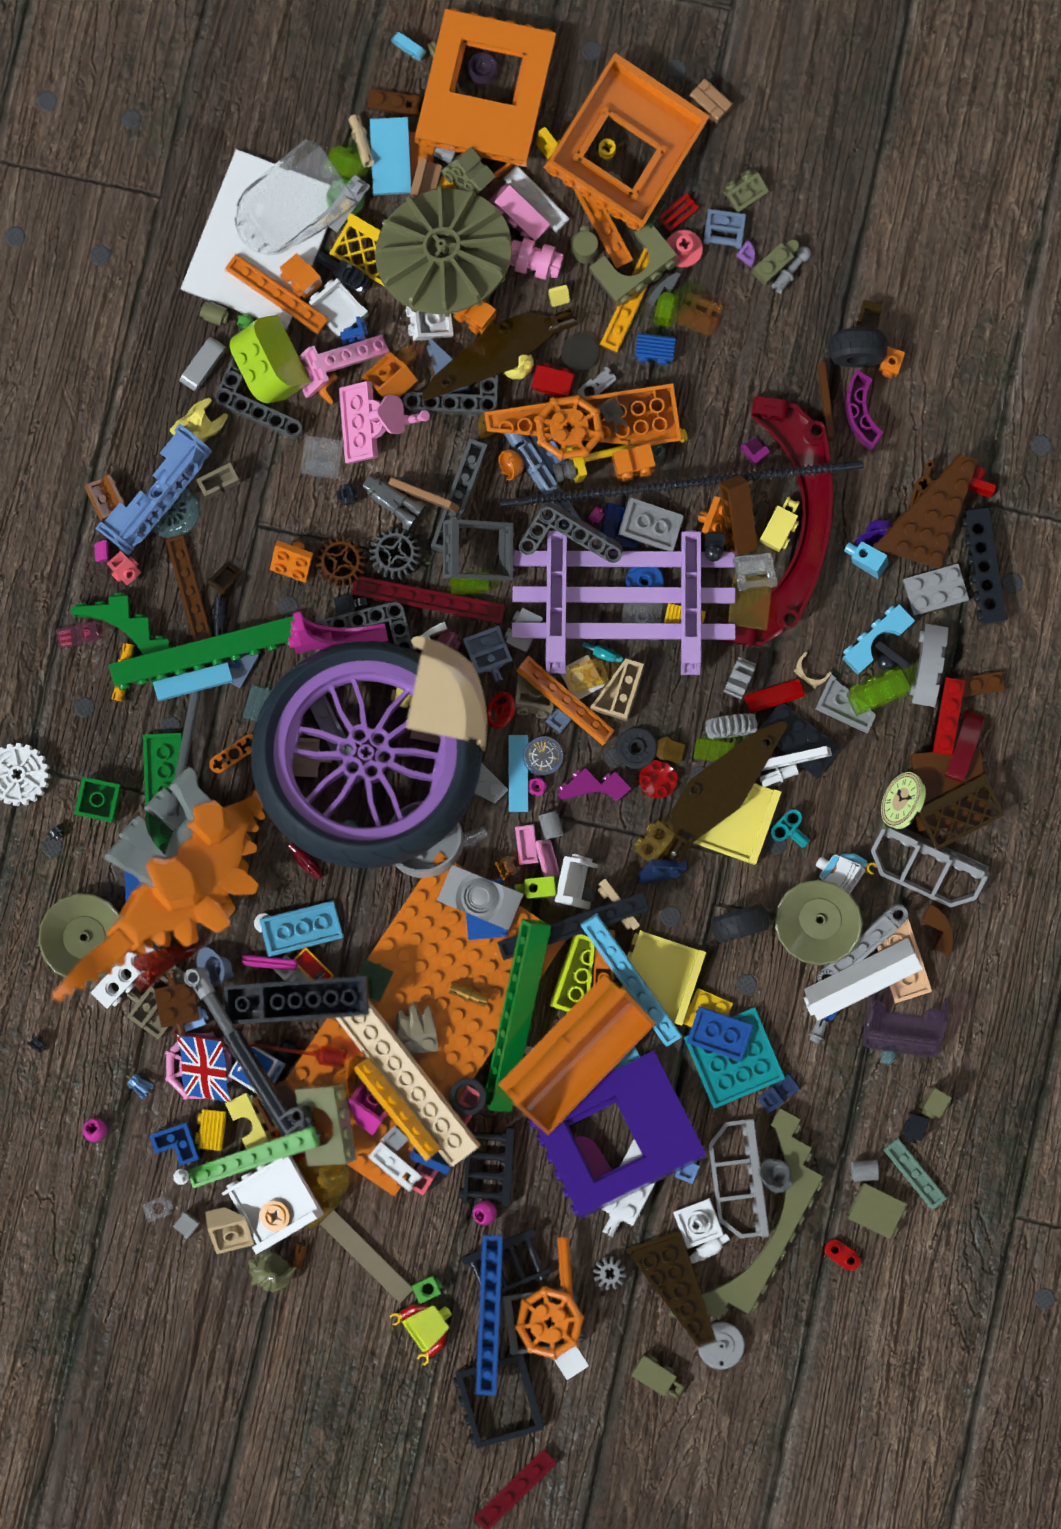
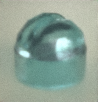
M662 445L652 447L654 460L659 461L665 457L666 450ZM658 448H661L662 450L659 455L655 456Z
M881 1050V1061L884 1064L893 1063L896 1059V1052Z

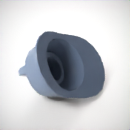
M204 947L199 951L197 967H204L208 970L209 981L213 987H218L221 983L234 977L230 960L226 957L219 956L209 947Z

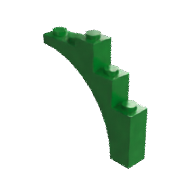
M125 593L113 594V597H109V605H106V602H95L94 606H87V603L75 604L76 607H71V615L73 617H89L116 626L137 644L143 655L171 648V642L165 636L154 637V640H151V626L148 617L145 618V615H134V618H131L130 598L125 596ZM156 678L151 679V684L153 688V682L157 681Z

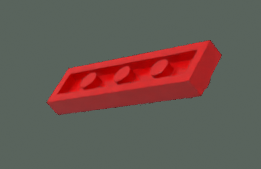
M945 678L933 753L952 756L965 684L963 680Z

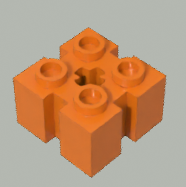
M482 301L481 306L476 304L463 311L453 313V317L457 321L468 323V328L475 334L484 333L496 319V309L485 301Z
M650 443L632 449L616 451L612 454L617 481L628 482L633 480V477L636 475H640L641 478L648 477L655 470L656 465Z

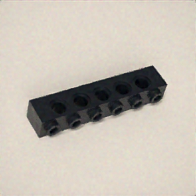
M989 508L969 510L962 516V525L967 531L965 544L966 547L969 546L970 550L968 563L972 565L973 569L970 576L971 582L975 584L976 588L973 595L974 601L978 603L979 610L976 611L978 622L981 621V626L1004 623L1007 621L990 511ZM974 525L982 528L981 534L974 533ZM977 544H982L985 547L984 553H979L976 550ZM979 563H986L988 571H981ZM983 581L990 583V590L986 591L982 588ZM986 600H991L994 603L993 609L985 607Z

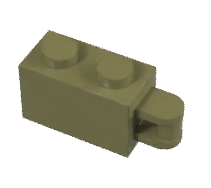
M790 240L785 246L780 243L754 267L752 274L764 286H767L780 274L781 270H784L793 262L794 254L799 247L798 242Z
M643 1354L632 1370L631 1376L662 1396L668 1393L678 1399L685 1387L675 1381V1370L666 1364L664 1367L658 1364V1359L653 1355L648 1354L646 1356ZM672 1383L676 1385V1388L673 1392L669 1390Z

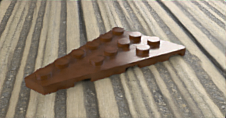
M958 453L951 464L943 469L944 472L928 485L922 495L914 500L915 503L899 516L893 526L885 531L886 534L877 543H874L873 548L940 569L978 460Z

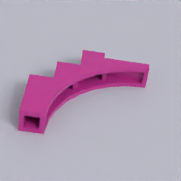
M301 612L293 613L294 621H291V636L288 637L290 648L294 647L296 654L317 649L321 651L331 646L356 641L389 643L385 623L356 628L327 627L310 622Z

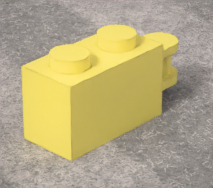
M790 496L787 497L783 507L777 506L759 540L760 543L778 552L781 548H786L790 541L787 538L789 532L792 531L794 533L799 523L796 521L798 516L794 512L800 501L796 502L790 499ZM786 505L793 509L792 512L785 509Z

